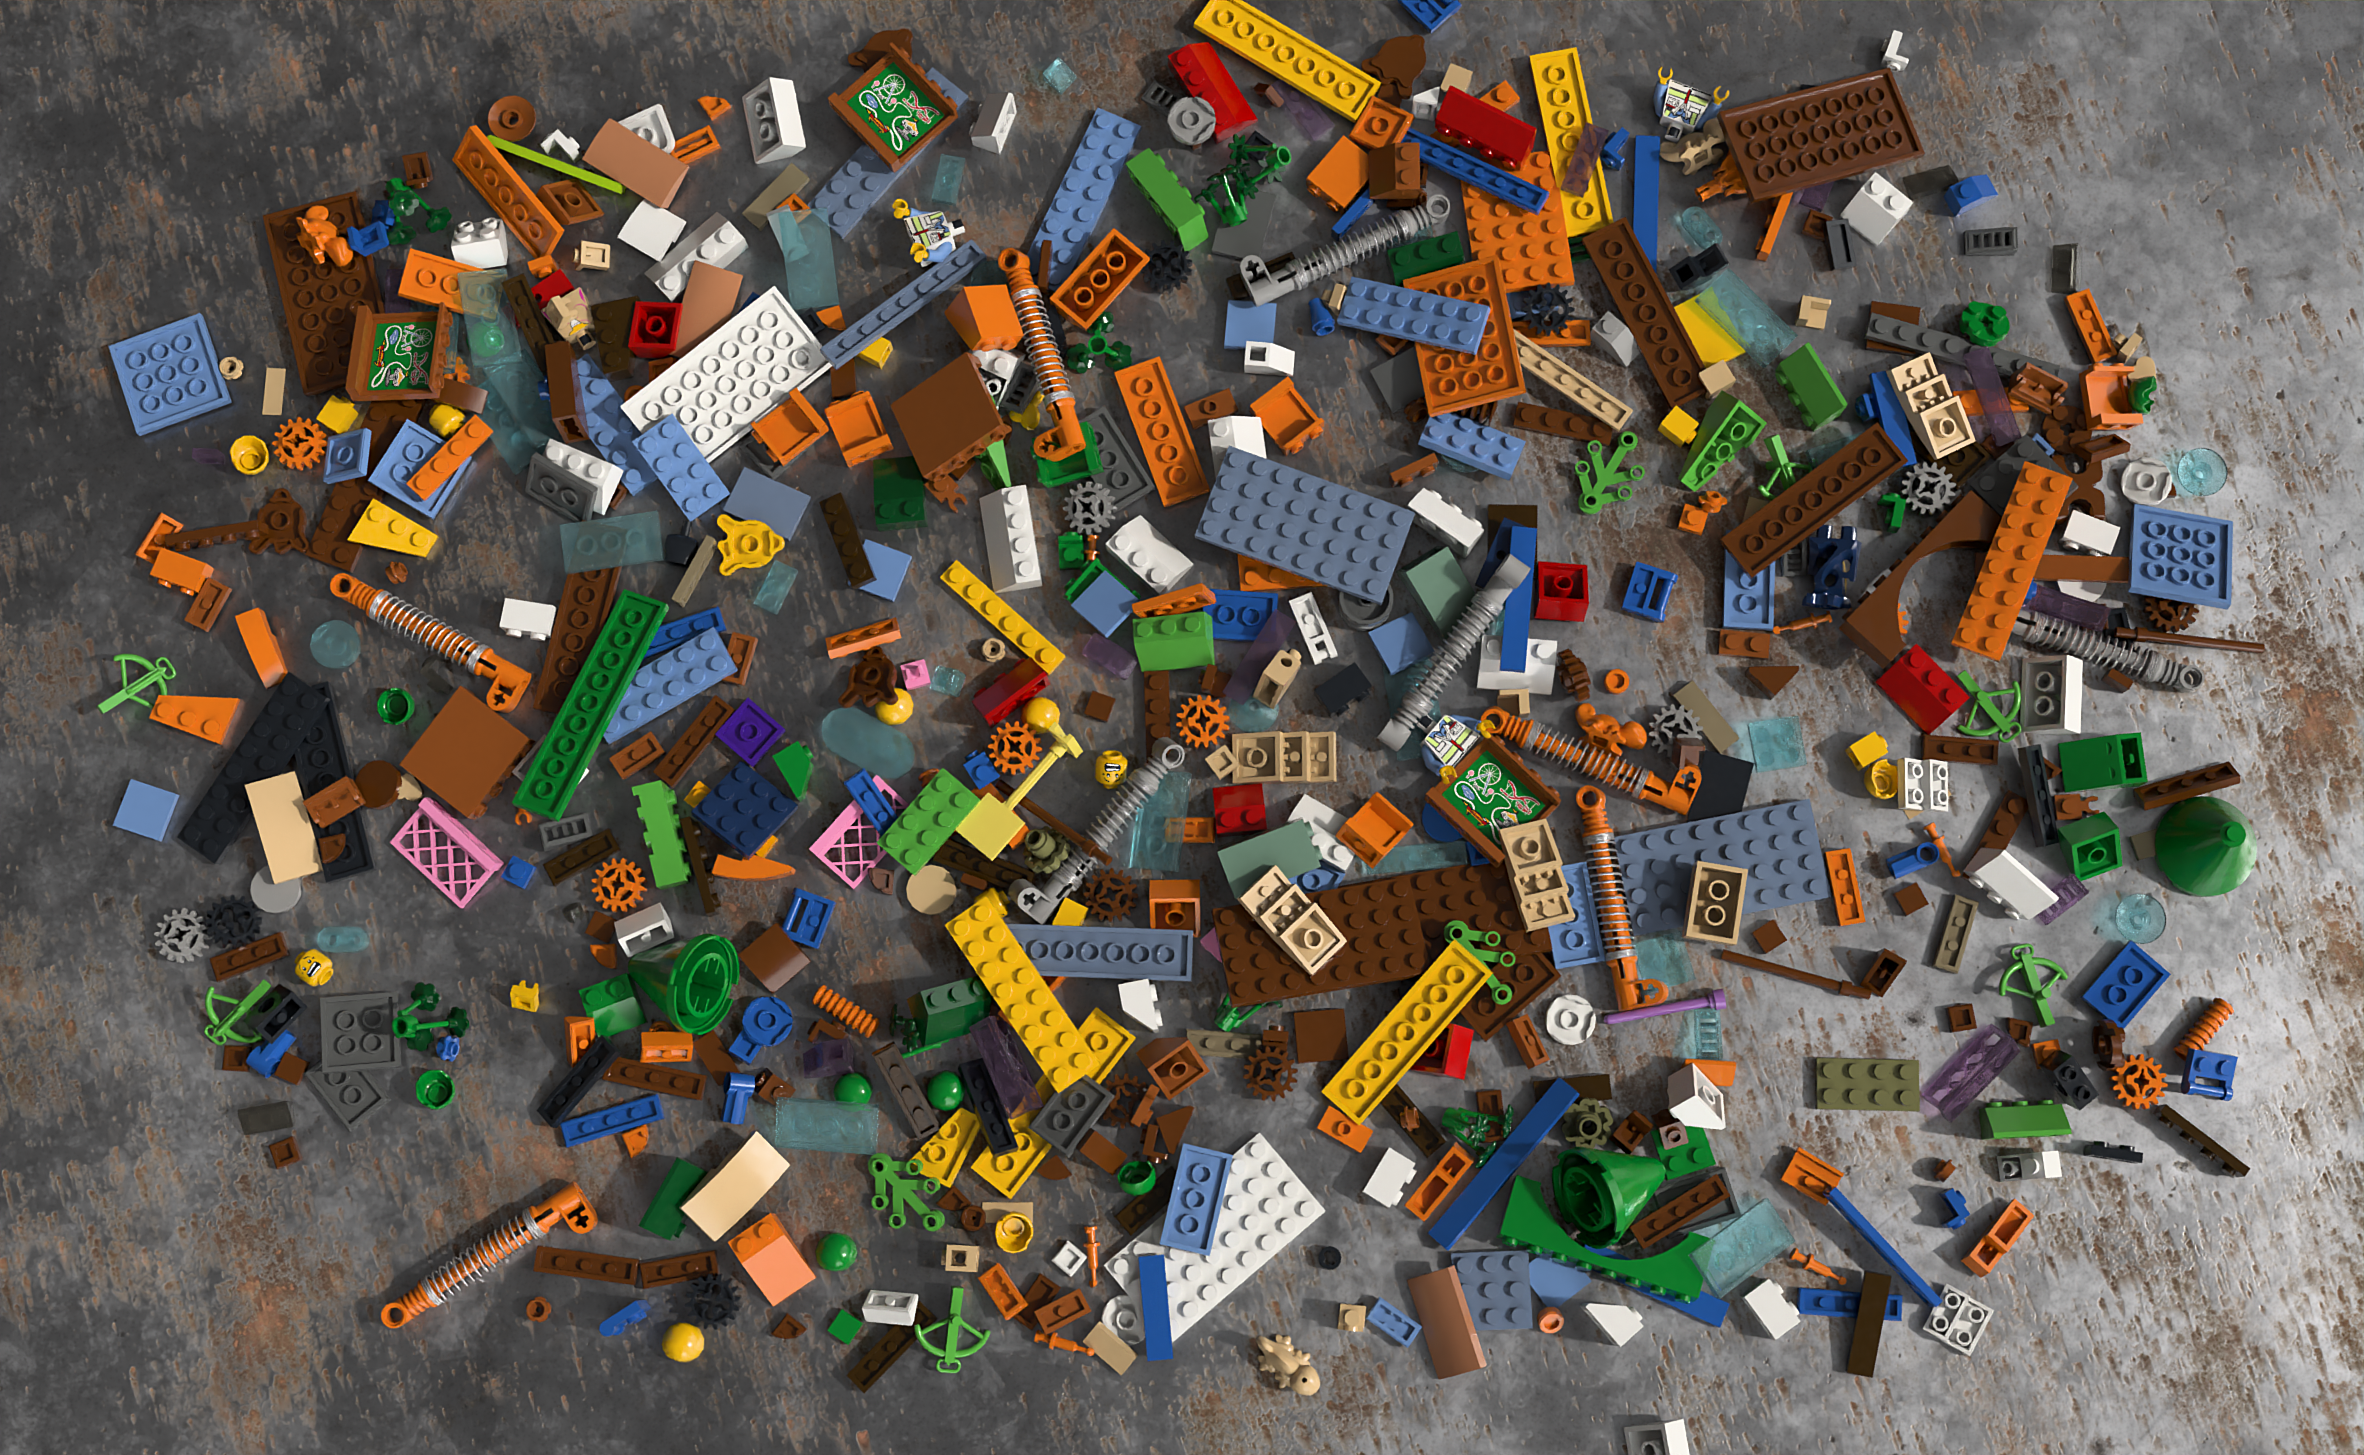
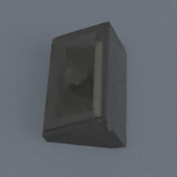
M1950 165L1902 178L1910 200L1947 191L1949 187L1959 183Z
M2078 243L2053 245L2052 293L2074 294L2081 291L2083 250Z
M291 1101L237 1110L245 1136L295 1127L293 1104Z

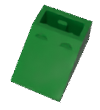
M2141 732L2058 743L2064 793L2139 787L2148 782Z

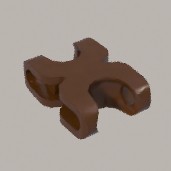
M2050 455V458L2069 477H2072L2073 481L2078 485V489L2064 500L2055 525H2062L2067 520L2069 505L2072 504L2080 505L2085 509L2086 515L2103 521L2105 518V497L2101 490L2094 488L2103 477L2102 461L2089 463L2084 460L2083 472L2075 474L2067 469L2062 455Z

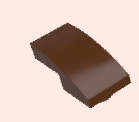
M444 378V387L440 390V398H432L431 400L457 407L462 411L483 415L489 392L466 383Z

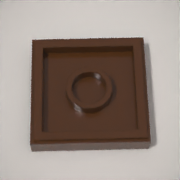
M1871 301L1869 315L1876 313L1919 326L1921 307ZM1866 339L1865 350L1914 356L1916 353Z
M1344 1008L1294 1013L1298 1064L1349 1059Z

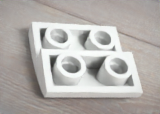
M644 199L629 217L618 238L661 262L672 241L676 242L687 222Z
M1897 759L1898 809L1947 812V762L1932 759Z
M1946 1284L1940 1295L1942 1302L1933 1308L1923 1330L1970 1357L1994 1310L1970 1298L1969 1295L1953 1286Z

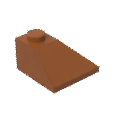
M578 178L542 185L536 194L540 202L561 225H571L603 217L605 214Z
M1187 1037L1156 1038L1136 1052L1168 1100H1171L1210 1072Z

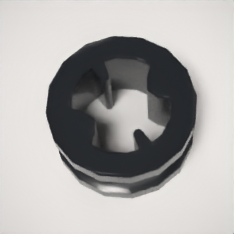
M1328 1246L1321 1250L1318 1260L1324 1269L1334 1270L1341 1263L1342 1257L1337 1248ZM1329 1251L1330 1254L1333 1251L1336 1254L1334 1258L1336 1263L1334 1265H1331V1263L1326 1265L1323 1262L1325 1260L1323 1255L1325 1252Z

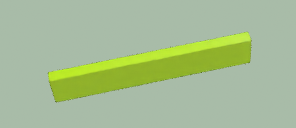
M493 135L487 136L494 147L623 195L625 193L626 187L621 183Z

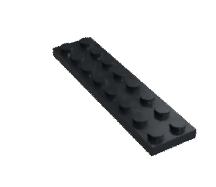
M288 672L177 838L214 864L219 865L253 815L245 785L281 774L330 699L293 673Z
M329 681L312 685L313 688L328 697L330 701L294 753L305 799L310 798L345 776L353 779L355 782L332 686ZM361 806L325 828H321L318 823L316 824L310 815L326 883L331 884L377 870ZM342 833L345 834L346 842L342 853L334 861L327 864L322 863L318 839Z

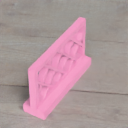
M876 775L872 779L880 792L885 789L892 796L893 806L891 807L895 813L896 809H906L909 806L879 776ZM855 799L809 848L810 851L853 889L868 874V868H874L887 853L884 849L880 852V846L877 843H862L861 829L874 828V826H861L860 815L863 811ZM895 799L903 806H895ZM858 818V826H851ZM847 829H858V844H844V833ZM876 831V839L878 841L879 833ZM841 837V844L834 845ZM877 845V857L871 861H863L862 846ZM859 846L860 861L845 862L844 847ZM830 848H842V862L831 863L824 855ZM870 863L863 871V864ZM860 864L861 874L854 882L846 876L845 865ZM835 865H842L843 872H841Z
M424 797L418 804L420 806L390 843L457 906L464 908L494 871H498L504 865V862L436 799ZM423 814L429 818L430 830H418V819ZM435 832H444L447 835V846L436 847ZM419 833H430L431 847L419 848ZM406 834H413L414 848L406 849L400 843ZM453 848H461L465 852V863H454ZM448 849V864H437L436 850ZM431 850L432 865H423L420 862L419 851ZM478 864L485 870V873L479 879L471 880V865ZM465 865L466 880L455 881L454 866ZM449 866V881L442 882L438 879L437 867ZM466 883L467 894L462 900L455 894V884Z

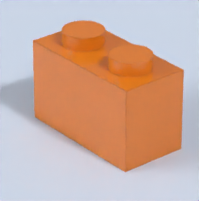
M161 547L150 575L158 579L156 583L167 588L175 585L180 587V592L193 596L194 593L199 594L207 578H211L214 568L207 563Z

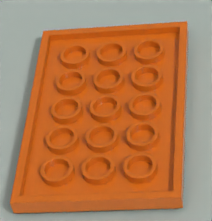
M1549 151L1531 152L1520 171L1515 168H1506L1501 161L1495 158H1480L1479 160L1548 191L1549 197L1537 216L1459 179L1471 260L1476 261L1497 255L1500 261L1506 293L1536 290V286L1539 284L1545 289L1546 283H1550L1551 288H1554L1557 284L1560 287L1574 285L1575 280L1560 188L1556 185Z
M1497 255L1403 280L1404 288L1486 305L1491 309L1476 355L1415 342L1430 417L1526 393L1500 261Z

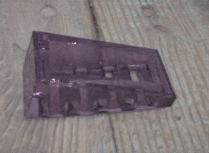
M2072 873L2050 889L2059 897L2057 902L2061 907L2058 909L2055 904L2049 906L2053 912L2052 915H2049L2046 910L2037 915L2045 925H2048L2085 897L2089 891L2076 875ZM2067 884H2069L2072 887V889L2077 893L2076 896L2067 887ZM2060 889L2069 899L2068 902L2059 894L2058 891Z

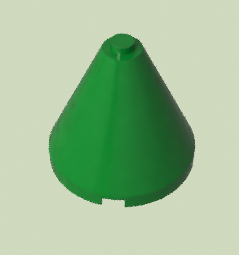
M2199 796L2183 800L2167 811L2156 826V855L2154 857L2157 866L2173 882L2172 885L2187 894L2198 897H2214L2230 892L2247 879L2254 867L2257 843L2252 826L2240 810L2222 799Z
M708 933L635 954L628 962V972L677 1029L686 1033L702 1035L714 1029L723 1020L734 999H730L729 995L732 984L738 985L739 960L734 946L728 939Z
M1572 1147L1557 1156L1560 1161L1559 1165L1553 1167L1552 1184L1558 1208L1566 1224L1573 1222L1580 1232L1576 1237L1589 1247L1604 1249L1619 1241L1664 1181L1666 1170L1662 1162L1652 1157L1586 1147Z

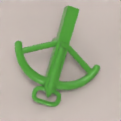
M1779 434L1763 439L1773 460L1766 463V469L1768 471H1775L1765 488L1763 485H1759L1758 490L1770 501L1778 497L1768 492L1778 474L1786 491L1796 483L1791 467L1809 470L1808 473L1815 469V462L1812 459L1809 460V465L1789 462Z
M115 655L113 660L120 661L122 690L96 707L101 714H104L127 698H130L153 709L154 704L134 694L156 681L160 689V695H168L164 679L170 680L174 678L176 671L166 657L157 658L155 668L152 663L138 655ZM125 660L135 661L143 665L149 673L127 686ZM161 660L165 661L171 669L172 674L170 676L164 673L167 667L161 668L159 666Z
M1963 670L1956 676L1975 699L1965 727L1963 725L1957 726L1960 732L1969 736L1984 737L1999 731L1998 738L2003 743L2010 742L2020 734L2022 730L2020 724L2017 722L2009 723L2017 714L2021 703V691L2017 681L2012 682L2013 688L1985 692L1980 689L1966 670ZM2014 693L2012 708L2005 717L1988 698ZM1978 704L1995 725L1983 730L1969 729ZM2013 725L2018 728L2008 739H2003L2002 734L2004 732L2010 733V728Z
M2029 943L2012 947L2010 951L2011 956L2018 961L2010 965L2003 973L1999 983V995L2004 996L2005 991L2031 998L2040 1028L2055 1024L2046 999L2051 996L2049 988L2059 977L2063 980L2068 978L2066 972L2049 959L2032 958L2034 948ZM2028 947L2030 949V953L2025 954L2023 951L2019 952V956H2016L2014 953V951L2017 949ZM2034 965H2044L2057 972L2043 988ZM2020 968L2028 992L2006 986L2010 975Z
M264 979L242 1001L213 993L214 987L210 986L205 995V1008L213 1024H208L204 1028L205 1035L217 1045H223L227 1040L226 1036L243 1043H255L264 1040L254 1031V1036H244L232 1031L230 1027L245 1012L247 1016L251 1013L250 1007L268 991L271 985ZM212 998L236 1004L237 1006L221 1021L213 1010ZM209 1028L214 1029L213 1036L208 1032ZM222 1036L223 1040L218 1041L214 1037Z
M951 1286L947 1318L922 1330L920 1325L914 1326L919 1343L928 1352L944 1357L936 1361V1369L942 1373L959 1372L961 1363L955 1358L966 1357L975 1353L985 1344L990 1335L989 1330H985L982 1334L960 1317L964 1290L962 1286ZM947 1323L944 1349L934 1347L925 1339L923 1334ZM960 1325L980 1338L973 1346L963 1350H956L958 1328ZM944 1362L949 1366L950 1363H957V1368L941 1369L939 1364Z

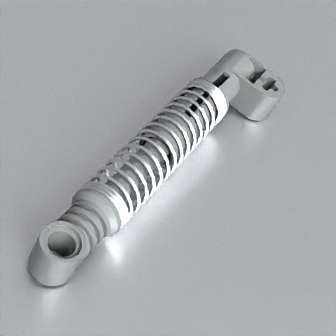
M1433 195L1428 201L1422 203L1421 206L1417 205L1416 209L1413 207L1410 211L1399 210L1392 213V216H1388L1390 221L1388 224L1382 218V227L1375 221L1376 230L1374 231L1368 225L1369 233L1366 234L1363 228H1361V237H1358L1354 231V240H1351L1350 236L1346 235L1347 240L1340 238V242L1335 243L1333 241V245L1330 247L1326 244L1325 249L1321 250V248H1318L1319 252L1317 253L1311 251L1312 255L1307 257L1305 254L1302 260L1300 258L1294 259L1287 263L1285 268L1269 274L1260 257L1256 255L1246 256L1240 264V277L1253 304L1257 308L1293 290H1303L1308 287V283L1314 285L1315 280L1322 281L1323 276L1329 278L1330 273L1335 275L1337 270L1343 271L1344 266L1350 268L1351 263L1355 265L1358 263V259L1363 262L1365 256L1371 258L1372 252L1378 255L1379 249L1384 252L1386 246L1392 248L1393 243L1399 245L1400 239L1406 242V240L1408 241L1414 237L1418 229L1421 231L1424 227H1429V224L1443 223L1449 215L1450 202L1444 195ZM1439 205L1444 211L1437 214L1431 210V207ZM1251 266L1253 269H1256L1257 278L1262 276L1264 278L1250 284L1249 282L1253 281V273L1248 271V267Z
M1511 554L1505 557L1484 589L1478 591L1471 600L1472 606H1466L1468 609L1467 613H1461L1464 617L1462 620L1457 619L1459 624L1456 627L1452 626L1453 632H1447L1449 635L1448 639H1443L1445 643L1442 646H1438L1443 651L1441 655L1433 652L1438 658L1436 661L1429 659L1433 666L1430 668L1424 665L1429 672L1427 674L1419 672L1424 679L1421 681L1414 678L1419 686L1410 685L1414 692L1406 690L1405 694H1403L1401 697L1402 703L1400 704L1402 708L1398 707V714H1393L1395 718H1390L1377 736L1380 741L1396 752L1400 750L1411 734L1409 729H1414L1415 726L1413 724L1418 723L1416 719H1421L1423 716L1428 715L1429 711L1433 709L1434 705L1430 699L1438 701V697L1434 693L1443 694L1439 686L1448 687L1444 679L1452 681L1449 672L1456 675L1457 671L1453 667L1462 668L1458 660L1466 661L1465 656L1471 655L1470 649L1476 648V641L1481 642L1479 636L1485 635V628L1490 629L1489 622H1495L1493 617L1500 615L1499 613L1503 609L1502 604L1513 589L1518 588L1529 573L1530 567Z
M2020 609L2012 629V633L2022 636L2023 640L2035 643L2038 641L2039 646L2046 644L2048 649L2053 646L2055 651L2061 649L2062 654L2069 652L2070 656L2076 654L2078 659L2084 657L2086 662L2092 659L2093 664H2097L2100 661L2101 667L2105 665L2108 666V669L2115 667L2119 672L2123 669L2125 675L2131 673L2132 677L2138 675L2139 679L2145 682L2160 681V683L2172 685V687H2175L2182 693L2192 692L2200 688L2205 680L2204 672L2197 666H2187L2175 661L2172 662L2169 659L2166 660L2161 653L2153 650L2149 651L2148 648L2141 655V646H2138L2136 651L2132 652L2133 643L2126 650L2124 649L2125 641L2121 643L2120 647H2117V638L2114 639L2113 645L2109 644L2110 636H2107L2105 641L2102 642V633L2097 637L2094 630L2089 633L2087 628L2080 630L2079 625L2075 628L2071 627V622L2065 625L2063 620L2060 623L2056 622L2055 617L2050 620L2048 615L2036 611L2029 613ZM2094 656L2099 657L2096 662L2094 661ZM2102 659L2107 660L2104 664H2102ZM2110 661L2114 662L2112 667H2110ZM2118 664L2122 665L2119 670L2117 669ZM2125 666L2130 668L2128 672H2125ZM2133 669L2138 670L2135 675H2133ZM2185 673L2193 677L2192 685L2185 682Z
M1161 737L1155 741L1152 746L1151 755L1153 757L1147 758L1149 762L1143 763L1145 765L1144 768L1140 767L1131 772L1130 776H1128L1129 779H1126L1130 785L1129 788L1121 785V788L1125 791L1124 794L1116 791L1120 799L1117 800L1112 797L1111 800L1115 805L1106 804L1110 811L1107 813L1101 810L1105 817L1102 819L1099 816H1095L1099 824L1091 822L1092 827L1090 830L1085 829L1087 833L1085 836L1081 835L1087 840L1091 839L1099 845V849L1106 853L1108 852L1106 848L1113 846L1111 843L1113 839L1118 840L1114 832L1117 831L1123 834L1119 826L1123 825L1128 828L1124 820L1133 821L1129 814L1132 812L1138 815L1134 808L1137 806L1143 809V805L1140 803L1141 800L1148 803L1145 794L1153 797L1159 789L1158 784L1160 782L1158 779H1163L1162 774L1168 773L1166 769L1170 770L1171 768L1178 767L1183 762L1185 757L1184 749L1172 739ZM1078 845L1075 848L1071 847V853L1067 859L1060 861V867L1052 871L1051 878L1041 890L1025 879L1015 880L1009 887L1008 894L1011 900L1041 925L1048 921L1071 891H1076L1079 888L1080 884H1082L1081 879L1083 876L1087 878V871H1092L1091 866L1093 864L1098 865L1097 859L1087 856ZM1024 895H1030L1033 900L1029 902Z

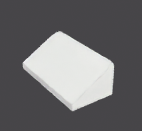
M1435 87L1414 96L1411 114L1414 115L1415 119L1435 121L1440 87Z
M870 1290L862 1306L864 1318L867 1322L912 1326L916 1313L918 1294Z

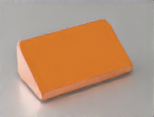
M159 512L134 554L154 565L161 547L168 550L170 546L165 545V535L179 533L183 525Z
M564 1017L566 1056L572 1068L596 1042L593 1017Z
M683 1031L641 1033L640 1062L691 1061L693 1051L691 1033Z
M1686 1059L1681 1066L1682 1069L1694 1063L1714 1086H1732L1736 1071V1062Z

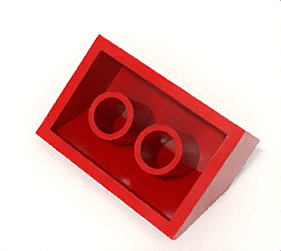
M1917 643L1875 682L1926 735H1930L1970 698Z
M1029 657L1027 660L1022 658L1014 664V669L1007 675L1002 673L994 679V685L988 689L982 688L973 696L975 698L971 701L973 706L991 729L1050 685L1047 674L1032 657Z

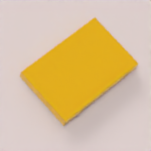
M1711 288L1674 307L1706 369L1721 360H1724L1726 363L1747 351Z

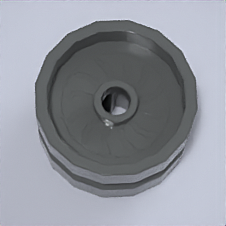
M1390 584L1382 605L1366 600L1367 604L1362 602V598L1340 591L1338 611L1341 619L1350 628L1357 631L1369 632L1382 626L1387 621L1393 606V591Z

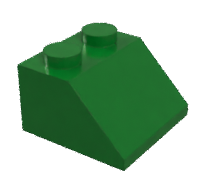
M2105 811L2058 828L2060 849L2076 883L2123 866L2119 828Z
M628 973L579 990L587 1016L594 1018L595 1032L598 1037L601 1035L610 1037L648 1023L634 980Z

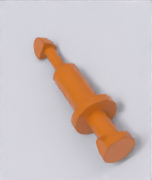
M1087 535L1089 549L1084 550V554H1087L1086 561L1090 559L1093 562L1096 556L1100 555V552L1096 551V541L1099 539L1097 535Z
M1828 610L1826 614L1814 616L1812 612L1810 617L1791 621L1789 625L1775 626L1773 632L1780 634V631L1788 629L1795 631L1813 626V629H1816L1817 623L1832 622L1830 611Z
M1934 822L1924 826L1923 830H1927L1932 839L1930 843L1937 846L1939 856L1942 862L1947 863L1952 876H1960L1959 870H1955L1951 863L1952 857L1943 842L1944 835L1938 836Z
M1096 1225L1084 1226L1088 1242L1083 1243V1247H1087L1088 1268L1091 1269L1092 1280H1089L1091 1288L1097 1285V1246H1100V1242L1095 1241Z
M1797 1248L1792 1249L1789 1259H1796L1802 1262L1804 1270L1810 1268L1824 1277L1830 1276L1838 1280L1840 1285L1846 1284L1847 1280L1845 1277L1831 1272V1268L1815 1260L1813 1254L1810 1253L1805 1256L1799 1253Z
M1038 1329L1035 1334L1034 1342L1042 1341L1049 1343V1349L1058 1347L1071 1352L1078 1350L1086 1353L1087 1356L1094 1355V1349L1090 1347L1087 1349L1078 1346L1074 1341L1057 1337V1332H1053L1052 1336H1045Z

